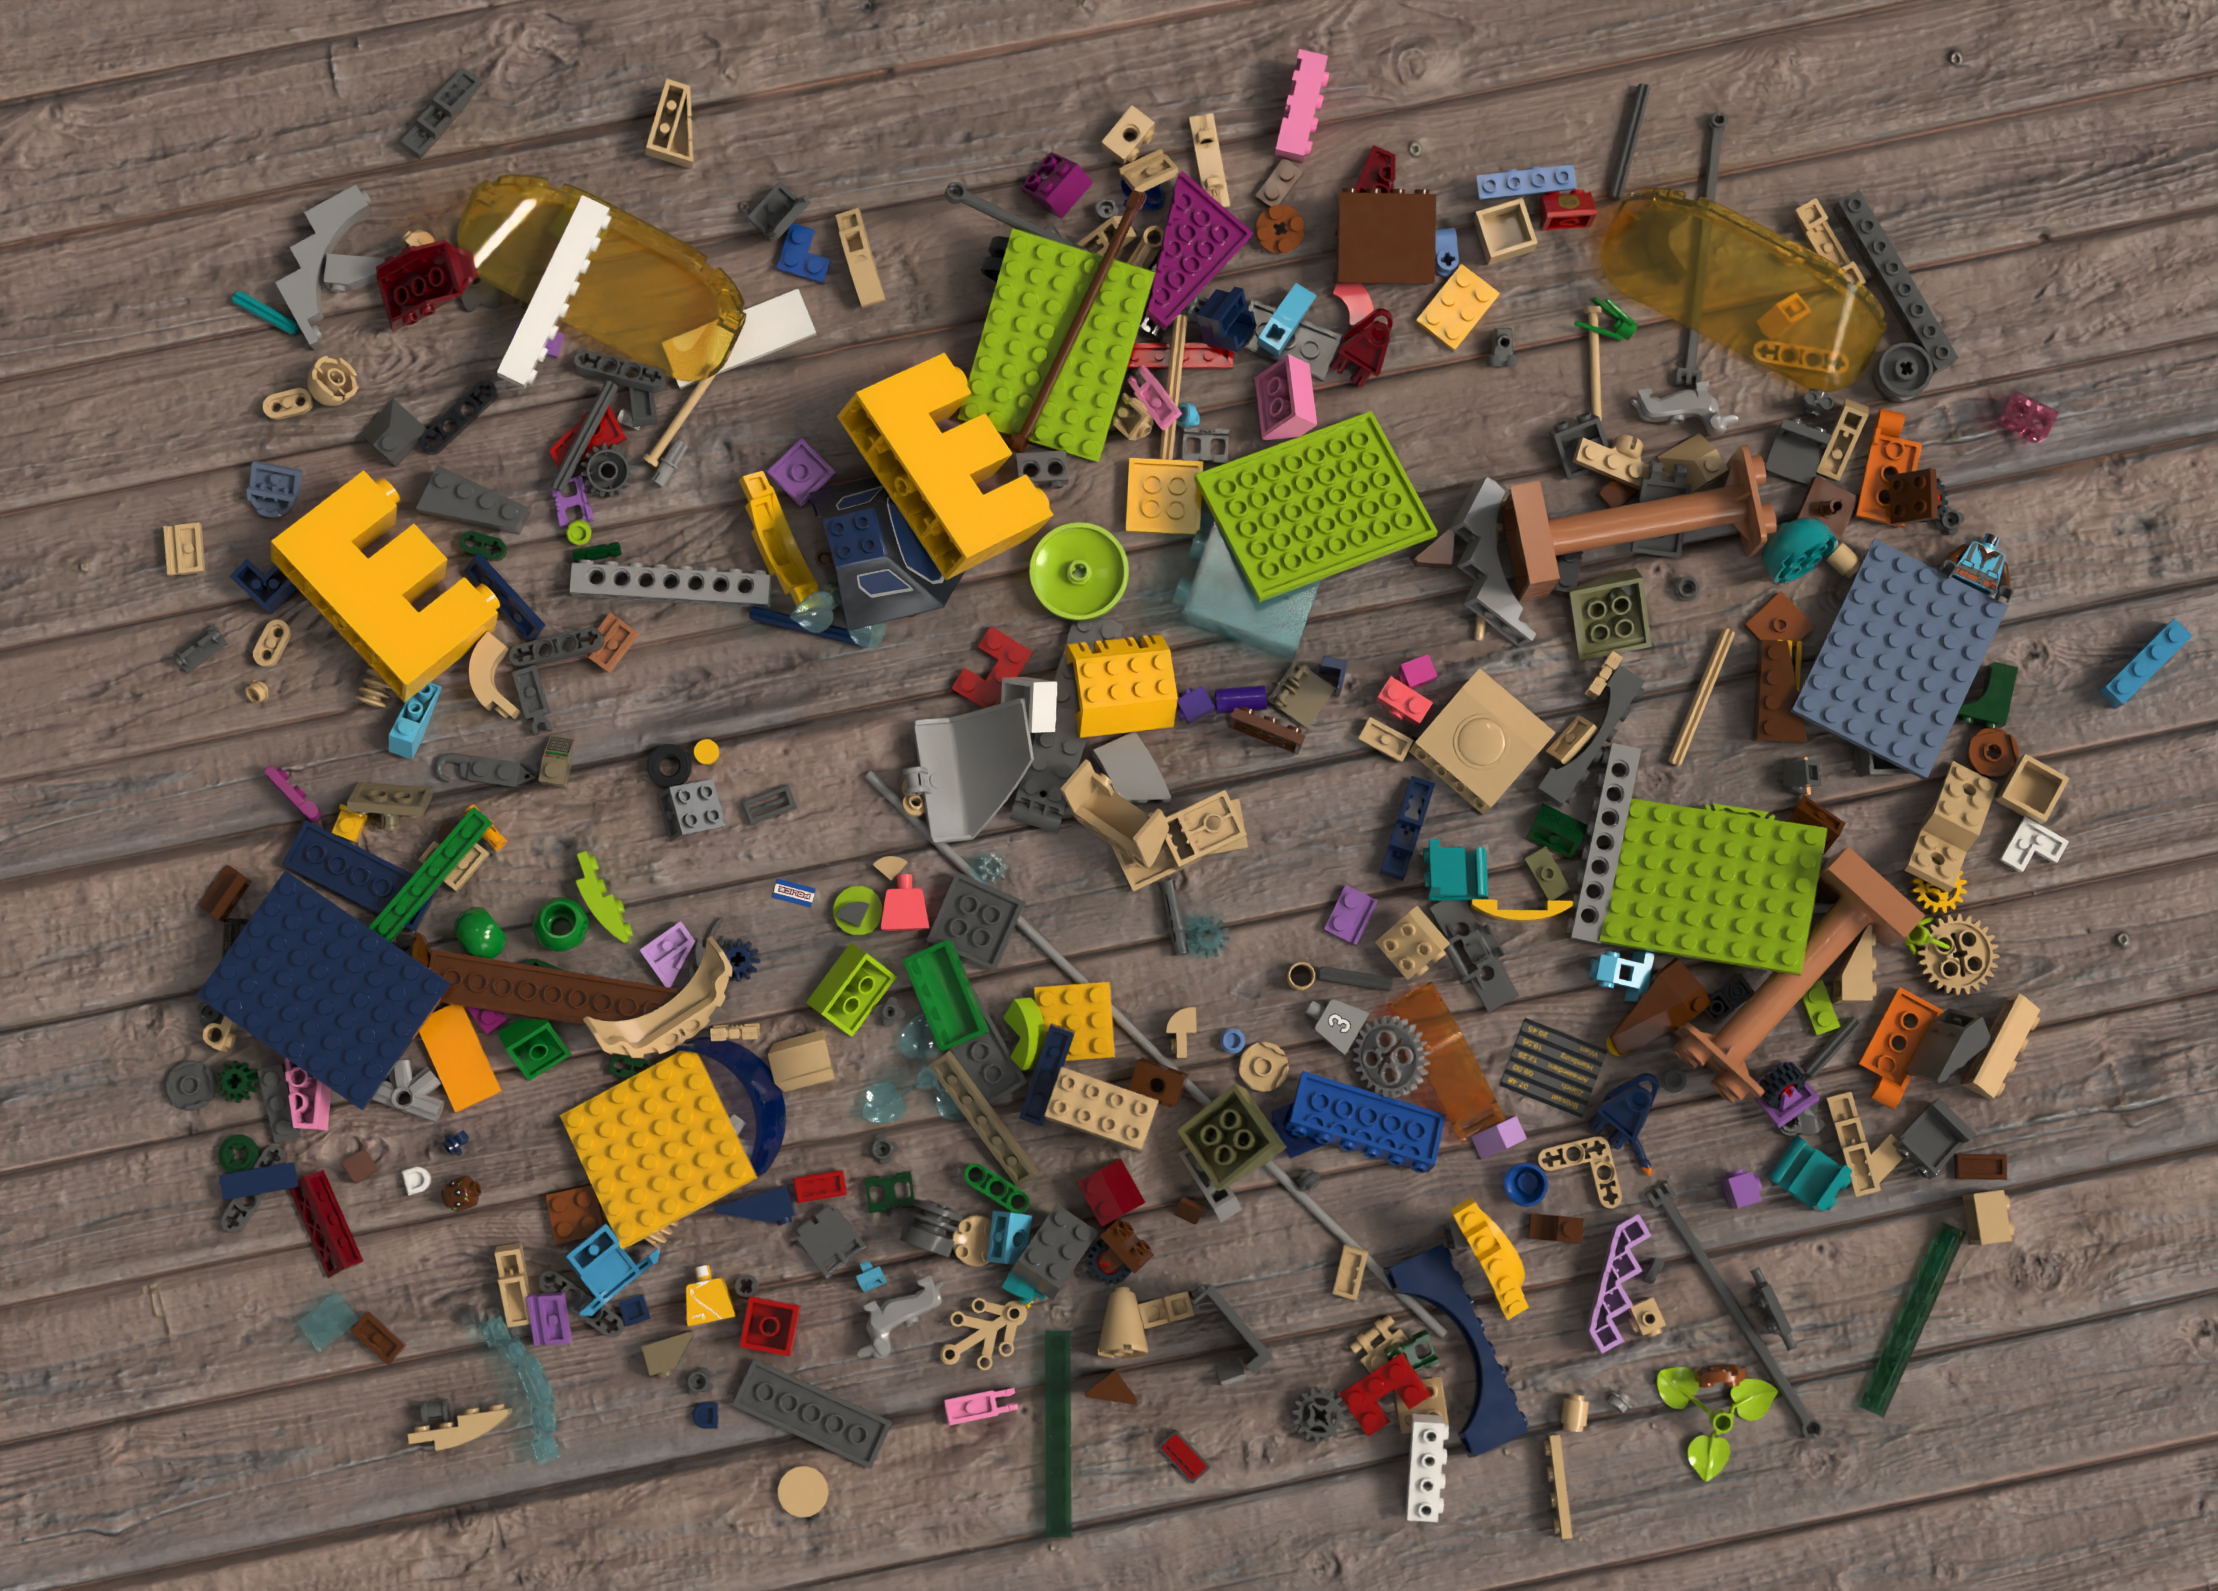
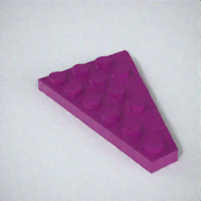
M1183 171L1176 179L1155 270L1156 273L1145 313L1163 330L1174 321L1254 235L1250 229Z

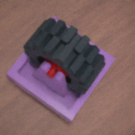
M1789 1060L1778 1065L1775 1069L1773 1068L1771 1072L1756 1081L1765 1092L1761 1097L1754 1100L1778 1128L1820 1100L1819 1095L1808 1084L1805 1076Z

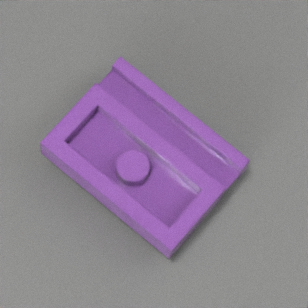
M1345 885L1324 931L1356 946L1378 900Z
M565 1292L528 1295L526 1298L534 1346L539 1344H569L572 1341Z

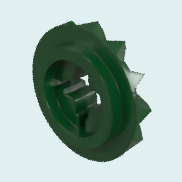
M236 1134L229 1136L219 1147V1163L228 1173L252 1170L259 1159V1148L254 1140L246 1135ZM231 1148L237 1150L245 1148L243 1156L247 1161L237 1159L232 1163L236 1155Z

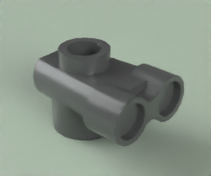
M1494 328L1490 336L1492 348L1491 353L1487 354V365L1516 366L1517 354L1513 353L1512 328ZM1507 338L1506 343L1500 345L1501 339Z
M1809 389V392L1803 397L1805 415L1819 418L1822 412H1827L1833 407L1834 400L1824 391Z

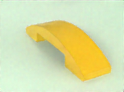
M1472 899L1470 901V907L1477 912L1494 919L1509 922L1540 921L1563 913L1573 906V901L1547 900L1545 902V910H1497V900Z

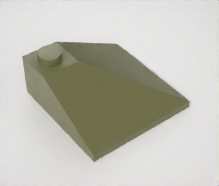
M1636 568L1611 573L1569 590L1579 661L1608 656L1612 651L1618 654L1652 647L1643 577Z

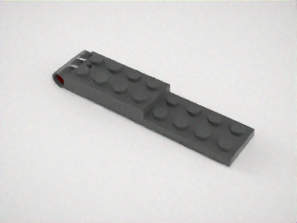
M1102 617L1082 622L1073 621L1066 644L1078 643L1079 645L1081 642H1086L1093 654V644L1095 641L1103 642V640L1120 638L1124 624ZM1065 647L1054 679L1057 682L1055 732L1036 733L1032 745L1034 760L1021 780L1010 815V819L1054 833L1059 831L1067 806V802L1060 789L1078 769L1088 737L1078 739L1075 713L1080 711L1074 666L1073 663L1067 665ZM1045 792L1047 795L1046 797H1041L1040 793Z

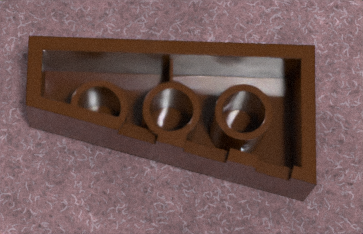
M1758 641L1753 741L1807 743L1803 718L1790 712L1798 696L1788 641Z

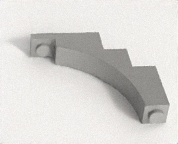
M356 184L304 212L315 234L290 247L301 268L275 282L314 351L323 347L320 341L323 335L316 323L323 320L321 289L327 253L332 254L343 235L360 219L372 212L368 205L372 203L365 189L360 191Z
M1485 477L1473 483L1450 527L1452 531L1468 542L1457 567L1475 580L1463 604L1520 647L1532 642L1536 633L1525 622L1518 619L1523 608L1508 586L1497 552L1496 523L1505 490L1496 481Z

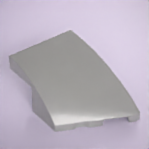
M1136 732L1127 734L1093 750L1092 756L1105 772V775L1112 781L1110 785L1113 791L1127 801L1146 803L1148 800L1163 799V802L1171 800L1169 790L1156 763Z

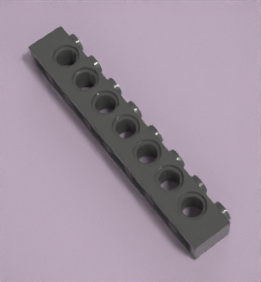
M1860 190L1839 200L1833 208L1834 213L1911 343L1922 347L1929 354L1933 364V375L1953 365L1959 358Z

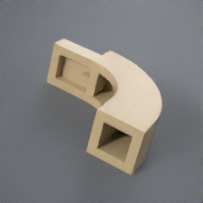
M487 631L475 646L470 658V684L475 696L487 710L490 711L497 704L498 706L495 708L497 712L504 718L510 715L515 720L521 712L498 692L494 681L497 666L510 650Z

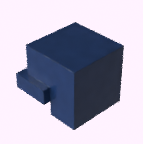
M1234 286L1231 292L1216 289L1197 313L1204 344L1238 352L1255 330L1257 325L1254 313L1245 310L1247 303L1243 288Z

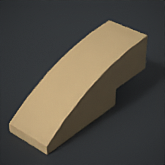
M522 1242L497 1246L495 1258L507 1327L531 1324L526 1298L530 1295Z

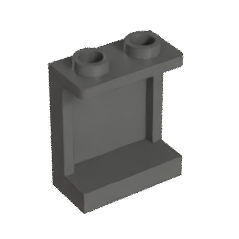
M1938 1098L1932 1101L1896 1139L1893 1145L1897 1148V1153L1903 1159L1909 1160L1915 1166V1170L1920 1176L1930 1180L1940 1173L1939 1170L1976 1133Z

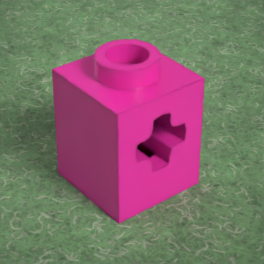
M1429 654L1401 664L1399 667L1400 672L1397 673L1399 681L1412 690L1433 682L1438 677Z

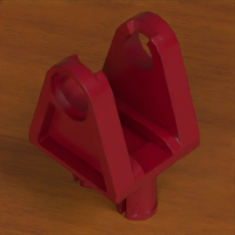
M1378 308L1344 332L1341 337L1338 354L1329 367L1333 371L1338 367L1336 373L1343 374L1350 361H1353L1359 367L1350 377V380L1354 384L1359 381L1357 384L1359 387L1365 385L1371 374L1378 377L1390 341L1393 326L1392 314L1384 308ZM1379 316H1384L1387 318L1388 324L1386 325L1382 322L1374 321V319Z

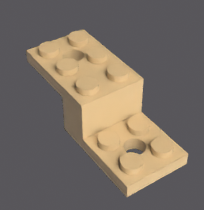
M1953 761L1948 768L1936 802L1923 819L1905 871L1950 893L1955 886L1967 851L1980 835L1998 783ZM1964 789L1968 790L1972 796L1967 795ZM1932 858L1937 859L1940 862V865L1935 864L1932 861Z
M1226 790L1166 817L1169 821V830L1156 861L1149 869L1143 868L1113 846L1112 849L1132 891L1135 892L1201 861V857L1246 837L1247 834ZM1217 817L1221 822V826L1217 830L1208 829L1206 826L1208 818Z

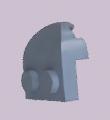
M259 461L252 462L250 485L246 489L248 501H251L259 514L266 517H279L287 513L299 500L303 470Z

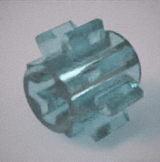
M991 852L988 859L983 856L981 857V862L984 866H978L977 871L983 872L982 881L990 879L992 885H994L995 879H1005L1004 874L1001 872L1008 870L1009 867L1008 865H1002L1004 856L997 858ZM990 864H995V868H997L996 873H991V870L987 869Z

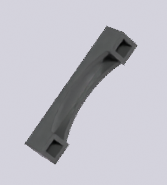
M1621 665L1616 668L1604 687V690L1607 691L1606 710L1601 726L1593 741L1571 763L1557 770L1551 768L1536 789V792L1559 807L1565 802L1570 804L1577 793L1573 790L1578 782L1583 784L1590 774V771L1587 770L1588 766L1592 761L1597 763L1604 752L1600 748L1605 741L1610 743L1617 733V730L1614 729L1615 725L1619 720L1624 722L1631 711L1627 707L1632 700L1637 702L1644 692V689L1641 688L1645 682Z

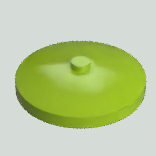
M1075 522L1053 529L1038 543L1030 562L1031 586L1038 601L1050 613L1069 621H1089L1107 614L1119 603L1128 584L1129 566L1122 545L1110 532L1090 523Z

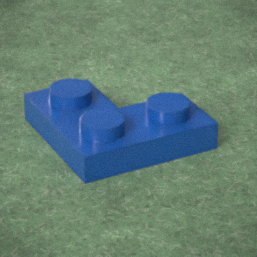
M795 223L790 225L776 269L777 271L824 285L831 260L809 253L815 229Z

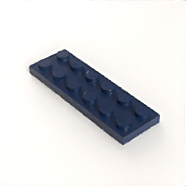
M307 820L302 825L282 865L379 914L414 876ZM439 888L407 923L406 928L417 932Z

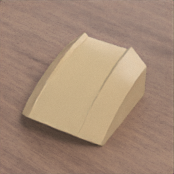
M824 1030L773 1043L768 1053L774 1084L781 1090L788 1092L836 1080Z

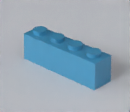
M2175 618L2169 621L2098 692L2115 709L2124 705L2192 635Z

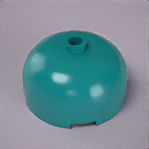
M1800 518L1789 523L1785 522L1776 529V532L1766 542L1762 553L1763 565L1775 584L1779 580L1786 584L1815 569L1814 565L1820 562L1824 555L1828 558L1836 550L1838 540L1828 526L1820 520Z

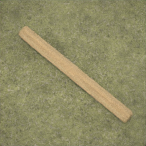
M1178 315L1174 319L1166 389L1167 394L1177 407L1187 327V316ZM1176 420L1166 430L1162 429L1159 459L1172 460Z
M1723 628L1721 630L1670 754L1668 762L1675 766H1680L1684 760L1732 643L1735 632L1730 629Z

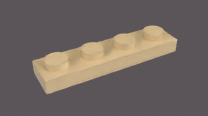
M1559 1434L1547 1435L1548 1441H1544L1545 1456H1550L1551 1466L1547 1467V1477L1549 1482H1553L1554 1492H1550L1551 1507L1556 1508L1557 1518H1553V1527L1555 1534L1559 1533V1538L1569 1539L1572 1538L1561 1439Z

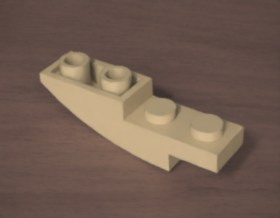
M859 208L835 215L847 263L862 308L886 301Z
M504 1404L489 1406L488 1412L481 1413L479 1408L464 1410V1415L457 1416L458 1426H455V1422L440 1424V1429L430 1430V1425L415 1427V1433L408 1434L409 1444L434 1441L435 1451L455 1447L479 1438L493 1430L512 1414V1408L505 1409Z

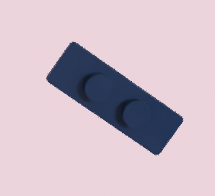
M294 1162L220 1176L224 1200L298 1187Z

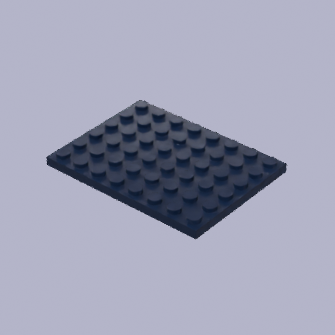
M284 871L196 997L361 1110H365L452 984L287 871Z

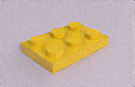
M1461 264L1418 317L1416 323L1455 352L1496 301L1500 293Z

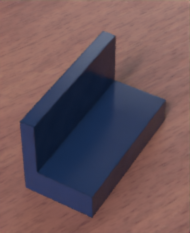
M1323 656L1319 673L1338 677L1334 696L1339 697L1343 688L1348 660Z

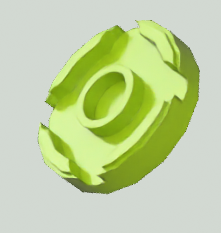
M852 886L843 890L836 898L833 914L837 925L844 932L853 936H864L873 932L880 924L883 916V905L879 896L873 890L864 886ZM853 902H866L870 904L860 927L836 917L838 912L844 906Z

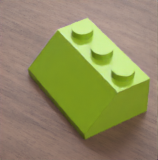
M850 942L806 1004L853 1037L897 976Z

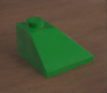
M518 1019L497 1032L505 1050L528 1081H531L572 1055L548 1020Z

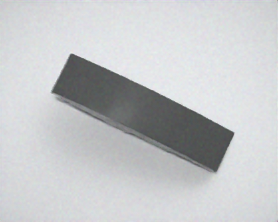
M462 68L432 98V104L416 119V125L400 141V146L420 160L466 107L482 85V81L465 68Z

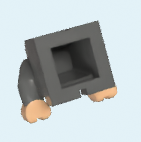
M1808 757L1794 758L1782 767L1783 773L1777 775L1779 783H1784V786L1789 787L1791 791L1801 796L1811 795L1810 787L1822 786L1821 775L1819 774L1820 763L1819 761L1808 760Z

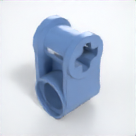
M1455 227L1436 229L1435 270L1442 277H1450L1456 271L1459 263ZM1443 260H1447L1448 264L1451 265L1447 266L1446 263L1443 262Z

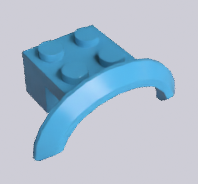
M607 1224L602 1225L563 1257L595 1297L579 1314L592 1316L625 1286L657 1263L660 1250L656 1249L635 1264L628 1254L620 1248V1240Z

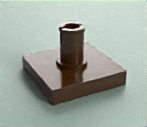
M1814 476L1794 520L1800 518L1820 520L1828 526L1838 542H1840L1859 497L1818 476Z

